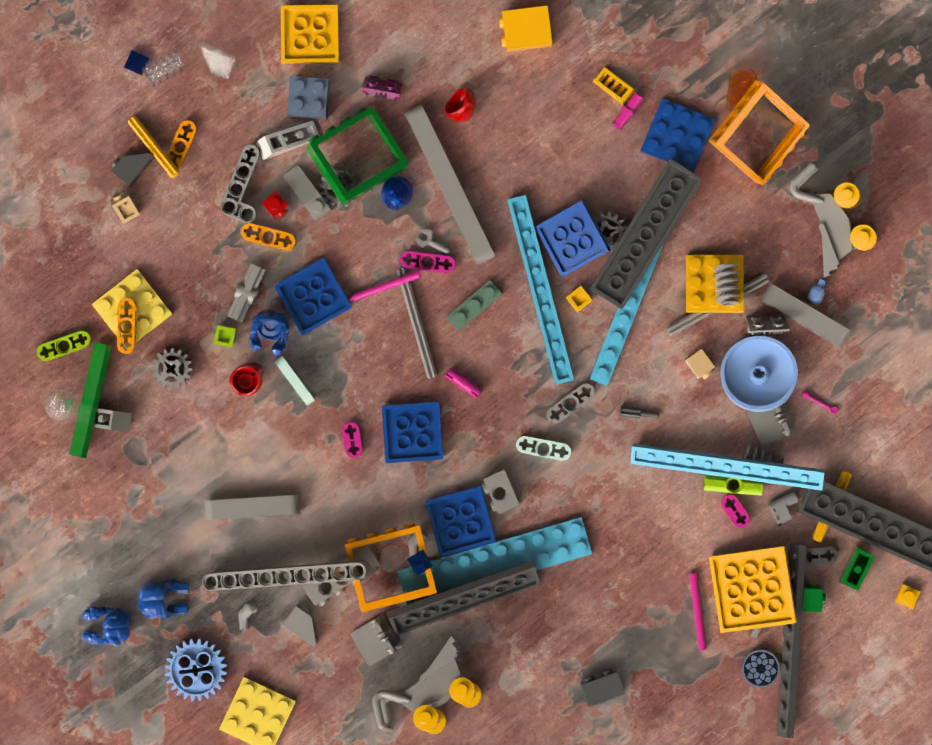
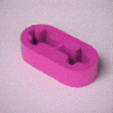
M348 422L342 428L345 452L349 457L357 458L363 452L360 430L357 424ZM349 425H352V428H356V432L353 433L354 439H350V434L345 432ZM351 441H354L355 446L359 447V451L356 452L357 455L349 452V448L352 447Z
M733 495L724 496L721 500V506L736 527H746L750 522V517L740 501ZM726 499H734L733 506L736 510L733 511L731 507L726 508ZM736 512L741 516L745 515L744 524L736 522L738 519L735 514Z

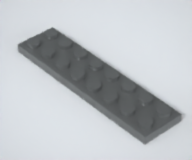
M669 159L589 290L622 310L698 188L702 178Z
M823 482L822 490L806 489L797 512L932 572L931 529L827 482Z
M533 560L522 562L513 568H505L496 574L486 575L482 579L466 582L462 586L449 588L439 594H432L420 601L416 600L403 607H395L387 612V615L397 636L541 585Z

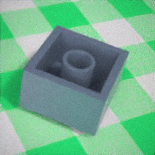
M290 76L288 117L327 120L329 79Z

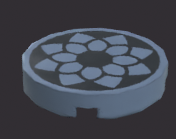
M756 649L749 652L741 664V672L744 679L750 685L757 688H765L777 680L780 673V664L771 652L764 649Z

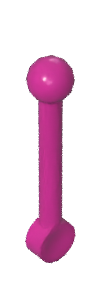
M808 391L802 392L803 398H809L830 410L831 414L838 412L837 407L827 405L809 395Z

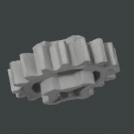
M342 166L337 171L332 167L339 180L341 179L342 185L345 186L347 192L357 187L356 184L360 180L354 179L356 176L355 172L350 174V168L343 171ZM344 175L349 177L353 184L347 183L344 180ZM321 177L324 184H319V187L324 189L320 192L321 195H326L324 201L331 200L330 206L337 203L338 208H340L341 202L337 196L335 199L329 195L328 190H333L325 177Z
M601 212L600 218L597 216L593 217L596 223L600 222L601 232L604 231V228H607V231H613L609 234V238L603 235L611 249L609 252L612 253L613 248L619 242L627 226H621L624 220L618 221L617 214L611 217V212H608L607 216H604L603 212ZM607 220L612 221L617 226L613 227L609 225ZM619 234L618 240L613 244V236Z
M171 348L170 353H168L164 349V355L158 353L159 359H153L156 366L151 367V369L155 370L156 373L152 377H158L156 383L162 382V388H166L169 385V389L173 390L174 385H176L180 389V383L187 385L185 379L192 378L188 375V372L193 371L188 366L192 364V361H186L188 355L181 356V350L175 353V349ZM175 356L178 357V359H176L175 361H169L167 357ZM162 363L163 372L160 374L159 368L160 364ZM167 364L171 366L176 365L175 371L178 376L172 372L168 373L170 369ZM184 364L185 371H184V374L182 375V374H181V366ZM174 377L178 381L168 382L166 379Z

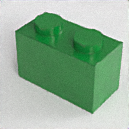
M854 547L838 582L859 591L875 556Z

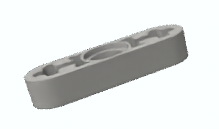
M587 383L582 384L552 406L546 414L548 421L553 424L560 423L591 400L595 394L593 386ZM583 387L586 389L590 388V397L583 396L581 398L583 402L580 404L578 398L573 394L577 392V395H580L583 392ZM568 398H573L576 401L574 409H568L565 406V401ZM562 404L563 409L568 413L564 415V412L558 415L559 420L551 419V411H558L561 409L558 405Z

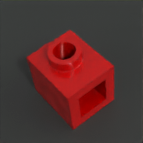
M277 191L261 203L275 220L278 217L279 219L284 217L289 212L287 209L290 208Z

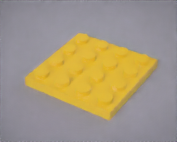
M785 546L709 557L720 633L797 623Z

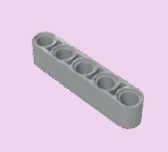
M773 284L769 285L761 299L764 304L839 348L843 347L851 333L843 325Z
M299 495L206 500V520L300 514Z

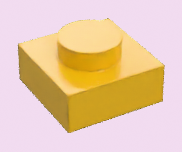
M579 286L566 297L577 313L593 301L582 286Z
M901 584L894 601L913 609L920 591Z

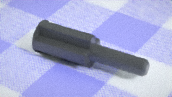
M621 406L619 410L620 417L640 419V416L659 418V413L641 411V408Z

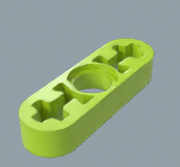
M78 331L41 344L37 349V356L43 361H50L79 351L91 344V336L85 331ZM81 334L83 337H87L84 345L80 342L76 343V348L73 349L71 337H73L74 341L80 339L79 335ZM63 340L68 341L70 345L69 349L65 352L59 349V344ZM55 343V349L58 352L57 355H55V351L50 352L48 354L49 357L41 355V352L44 351V347H46V349H53L54 347L52 346V344Z

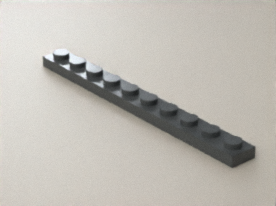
M790 544V549L788 550V566L797 623L786 624L783 627L784 638L781 648L782 664L780 666L781 682L779 685L780 697L777 707L778 722L776 730L777 736L784 738L794 737L806 545Z

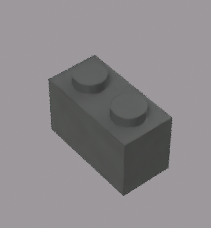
M609 669L601 672L602 676L595 678L593 675L583 679L584 682L580 684L589 707L625 694L617 671Z

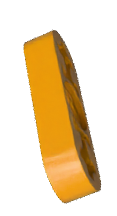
M189 120L183 121L180 124L167 153L171 161L174 159V156L171 155L172 152L182 156L181 159L177 157L175 161L179 171L197 133L196 125ZM188 125H191V129L193 130V132H188L186 138L189 139V142H187L183 138H179V135H182L184 137L185 130L183 129V127H188ZM184 142L186 145L185 150L177 152L175 150L176 143Z
M252 223L245 224L241 229L242 237L254 243L286 251L293 249L296 244L294 236L287 232ZM250 227H253L252 230L258 233L259 229H262L259 235L260 240H256L258 237L256 235L247 237L245 229L249 230ZM265 232L273 233L274 239L271 242L263 240ZM277 233L281 234L279 237L281 239H286L287 236L290 237L289 240L292 241V244L284 247V243L278 241V245H275Z
M123 298L118 304L117 348L121 353L130 354L134 351L136 344V303L130 298ZM127 301L132 305V309L128 310V315H133L132 319L129 317L121 318L122 314L126 315V310L122 308V305H126ZM126 320L132 323V328L128 332L123 331L121 328L122 323ZM121 333L125 335L132 334V338L128 337V343L131 344V347H128L127 351H125L124 347H121V343H125V337H121Z

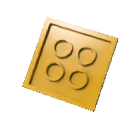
M281 5L282 64L339 63L338 5Z
M686 255V313H744V255ZM728 263L738 265L733 268V270L738 271V274L733 275V278H737L739 281L733 283V285L739 286V289L734 290V293H738L740 296L734 298V300L740 301V304L732 306L716 303L718 296L715 295V291L718 288L715 287L717 281L714 279V276L717 273L714 272V268Z

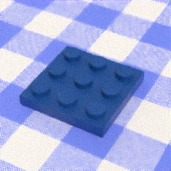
M662 98L640 152L664 162L672 159L694 173L715 119Z
M584 200L535 227L561 277L572 273L611 251Z
M324 258L274 285L302 336L352 308Z
M439 402L382 406L386 463L443 459Z
M481 486L425 501L440 557L496 542Z

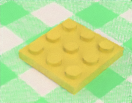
M138 269L92 304L117 336L118 304L123 298L132 299L136 303V343L173 315ZM127 301L126 305H122V308L126 310V315L122 314L121 318L129 317L132 319L133 315H128V310L132 309V305ZM128 320L124 321L121 325L122 330L125 332L130 331L132 323ZM121 333V337H125V343L122 344L128 349V347H131V344L128 343V337L132 338V334L125 335Z
M244 676L219 730L251 745H276L296 700Z

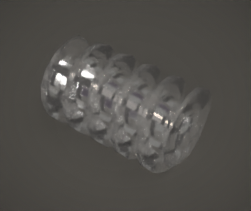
M173 49V56L167 52L166 59L159 56L160 63L153 59L152 67L146 63V70L142 68L152 87H155V80L158 83H162V76L168 80V73L172 76H176L175 70L182 73V66L184 65L175 49Z

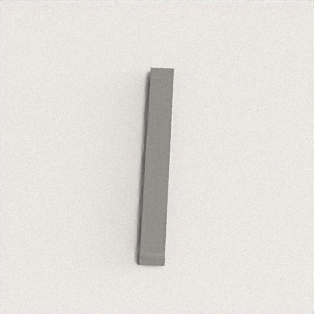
M420 104L405 111L406 119L477 265L494 258L493 250L423 106Z
M365 560L215 571L206 574L202 579V584L208 591L352 581L369 576L371 565ZM358 565L362 566L364 570L363 575L358 573ZM339 567L345 570L344 576L340 575ZM321 568L325 569L326 577L320 574ZM302 570L308 573L307 579L302 576ZM284 571L289 573V580L284 578ZM266 572L271 575L270 582L265 578ZM248 574L253 578L252 583L247 580ZM230 575L233 576L235 580L234 584L230 583L229 581ZM211 577L216 579V585L211 583Z

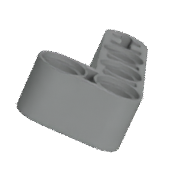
M247 145L242 150L221 203V210L226 216L246 224L253 223L257 219L255 209L250 205L242 203L261 156L258 148L254 145ZM252 150H254L256 156L251 157L249 162L253 165L250 166L248 163H244L243 161L245 160L246 162H248L249 156L247 152H251ZM243 167L249 168V174L246 177H242L239 174L240 169ZM235 185L242 186L240 194L232 193V188ZM234 203V211L226 212V204ZM252 210V218L244 219V211Z

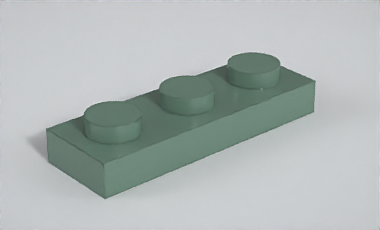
M489 280L446 318L459 332L497 300L502 293Z

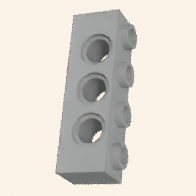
M369 545L353 554L355 561L365 560L371 565L370 575L379 570L377 566L380 565V562ZM339 567V572H345V570L342 567ZM326 572L322 573L321 575L323 577H326ZM353 580L329 582L332 586L330 592L322 591V583L305 584L302 587L314 606L319 604L321 607L330 601L328 597L336 594L338 596L345 592V586L350 583L354 586Z

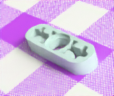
M283 356L278 358L275 363L305 404L307 406L315 401L311 393Z
M522 436L516 442L518 451L524 454L561 461L567 460L571 456L570 447L564 443ZM524 439H527L529 444H533V440L537 441L535 453L531 452L533 448L529 447L526 450H522V446H519V443L523 442ZM539 444H548V453L541 454L538 451ZM552 444L556 445L555 449H561L564 446L568 454L561 458L559 453L554 452V456H550Z

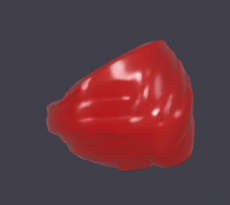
M469 88L458 89L445 105V114L457 123L469 121L476 106L474 93Z
M254 362L245 363L237 367L229 378V385L233 392L245 396L255 394L262 386L264 369L260 364Z

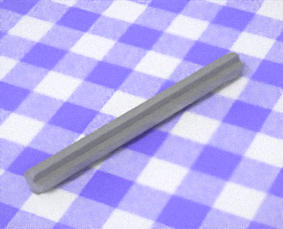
M406 268L397 270L398 278L408 274ZM408 282L402 284L401 289L427 378L430 379L436 377L437 372L412 286Z
M764 273L744 284V296L769 283L768 276ZM691 313L669 325L666 329L669 335L673 336L713 313Z

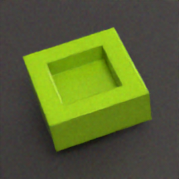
M217 325L213 344L233 348L236 329Z

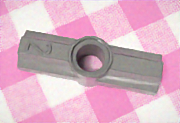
M250 264L243 282H240L236 290L235 299L228 312V317L243 323L250 305L256 299L259 291L258 287L266 270Z

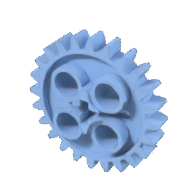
M192 638L189 645L186 641H183V648L176 645L178 652L173 650L170 652L174 657L166 659L170 662V665H165V668L170 669V672H167L165 676L171 677L167 683L174 684L171 690L178 689L177 696L184 693V699L189 695L191 696V701H194L195 696L198 697L199 701H202L203 695L209 699V692L214 695L216 694L215 687L218 689L222 688L219 682L226 681L222 675L228 673L223 670L227 664L221 662L225 658V656L219 657L221 649L214 651L215 644L209 647L208 640L202 644L201 638L198 639L197 643ZM201 654L209 656L207 664L200 662L199 657ZM182 657L189 658L190 665L188 667L181 665L180 659ZM195 665L197 668L213 666V669L199 671L198 675L195 672L179 673L180 670H189L194 668ZM204 673H209L212 676L210 683L203 681L202 675ZM184 676H190L193 679L191 686L184 684Z

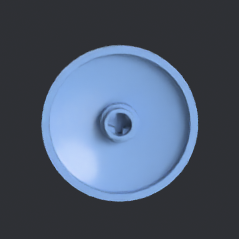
M766 336L748 337L733 345L724 356L720 371L721 383L726 395L737 406L754 412L773 410L785 403L794 392L798 379L797 363L791 351L780 341Z

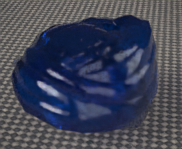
M392 177L384 182L381 196L388 210H400L410 203L413 188L407 179Z

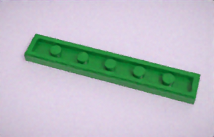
M94 343L69 455L85 459L87 457L112 346Z

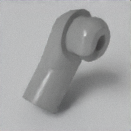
M421 531L423 540L425 541L427 539V534L425 531ZM415 533L408 539L409 557L419 556Z
M247 603L239 611L240 630L249 629L248 618L252 613L257 612V605L255 603Z

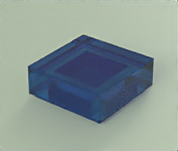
M131 50L124 68L142 76L150 58Z
M423 549L406 559L416 576L433 567Z

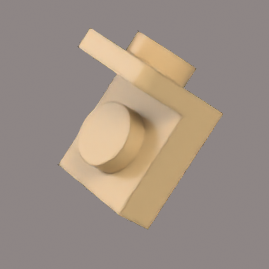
M120 191L113 195L110 200L123 224L140 215L127 191Z

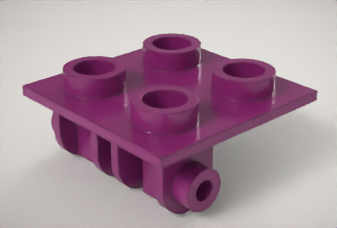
M377 76L365 77L361 89L363 93L369 96H375L377 92V97H379L381 92L383 93V98H385L387 93V99L396 100V98L400 99L403 84L394 79L385 81L380 80Z

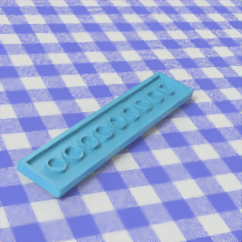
M582 517L432 560L429 563L437 591L435 594H439L449 588L462 586L466 582L476 581L486 575L496 574L505 568H513L522 562L533 560L536 570L591 555L592 551ZM423 563L397 571L403 592L429 586ZM430 595L406 601V603L408 605L412 601H420L422 599L428 598V596Z

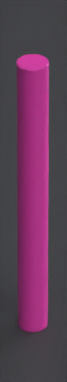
M418 270L347 296L348 301L352 303L419 279L421 274Z
M690 573L699 650H706L697 573Z

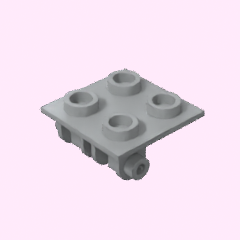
M772 314L767 317L761 315L746 317L748 323L747 334L761 335V332L763 335H765V332H768V334H771V332L772 334H782V332L789 331L785 316L780 314Z
M785 403L769 411H747V415L762 447L797 431Z
M383 614L350 633L369 667L402 648Z

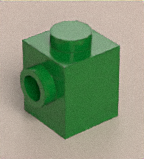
M807 584V587L803 589L802 611L822 613V604L825 605L826 593H823V589L818 588L816 584Z

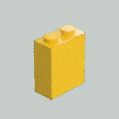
M548 6L502 11V17H499V26L504 29L501 42L502 47H506V52L552 46Z

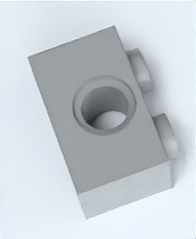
M505 470L483 479L485 483L481 485L485 494L489 493L492 501H489L493 512L497 511L498 514H501L520 505ZM496 488H504L505 496L503 498L495 497L494 491Z

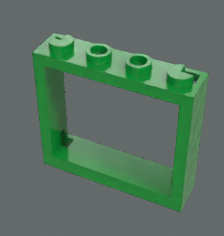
M373 106L369 109H366V107L360 109L353 118L349 116L340 122L341 125L336 128L334 125L324 131V135L320 137L315 135L309 140L310 143L306 147L342 206L387 181L409 166L408 160ZM368 117L397 163L347 192L318 146Z

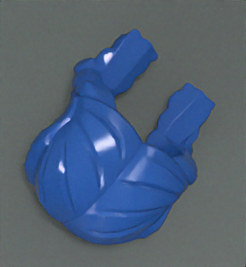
M270 310L260 311L252 318L251 335L249 338L251 348L254 351L262 348L258 335L263 339L271 341L279 339L274 343L271 350L274 355L279 356L287 348L286 343L290 325L282 313Z
M175 579L162 582L147 581L138 591V608L149 619L156 617L169 619L175 615L188 613L189 608L185 603L168 605L166 608L164 597L166 591L187 594L189 584L181 583Z
M90 607V609L83 611L82 617L84 620L90 621L108 614L102 624L105 638L100 637L95 632L86 630L82 634L85 641L92 645L112 644L119 646L129 638L130 618L120 608Z

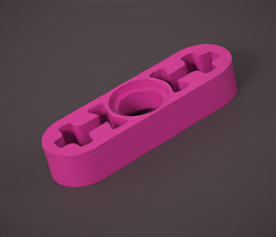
M406 251L400 257V263L406 269L445 274L451 273L455 269V261L450 256ZM407 255H411L412 259H417V255L421 256L419 259L420 267H416V262L406 265V261H403V258H407ZM425 257L433 259V265L430 268L422 265V260ZM436 258H440L439 262L441 263L448 259L452 267L444 270V266L438 265L439 269H434Z

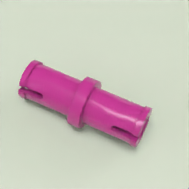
M633 93V96L625 106L621 107L622 111L611 124L622 130L630 117L633 118L634 112L644 99L638 94Z
M452 367L445 375V378L459 386L458 389H463L475 399L483 390L471 382L468 376L464 377Z

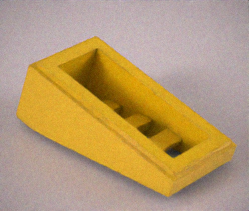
M606 67L593 80L597 86L623 106L627 104L633 93H636L633 87ZM608 74L610 77L602 84L601 82ZM613 80H616L610 89L607 88ZM621 84V88L615 94L614 91ZM627 89L626 93L621 98L620 96Z

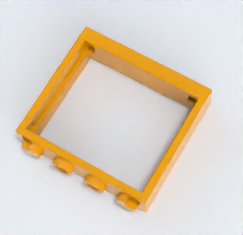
M755 80L709 139V142L755 183L764 185L768 179H771L774 171L783 164L784 158L788 153L794 150L795 144L805 135L804 133L810 124L765 83ZM764 95L794 125L757 173H755L724 144Z
M415 522L403 525L404 529L396 530V527L386 529L385 534L378 535L377 532L367 534L366 539L359 540V537L348 539V543L344 544L348 561H355L352 552L353 548L415 533L429 586L365 602L360 580H353L361 612L437 593L420 525L415 526Z

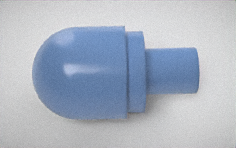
M819 279L817 285L811 287L807 296L810 304L818 305L822 302L825 296V290L823 289L826 281Z

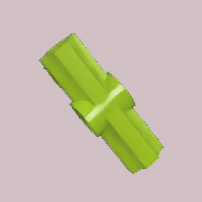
M705 474L704 491L762 496L763 482ZM732 479L738 482V487L735 490H731L728 487V483Z

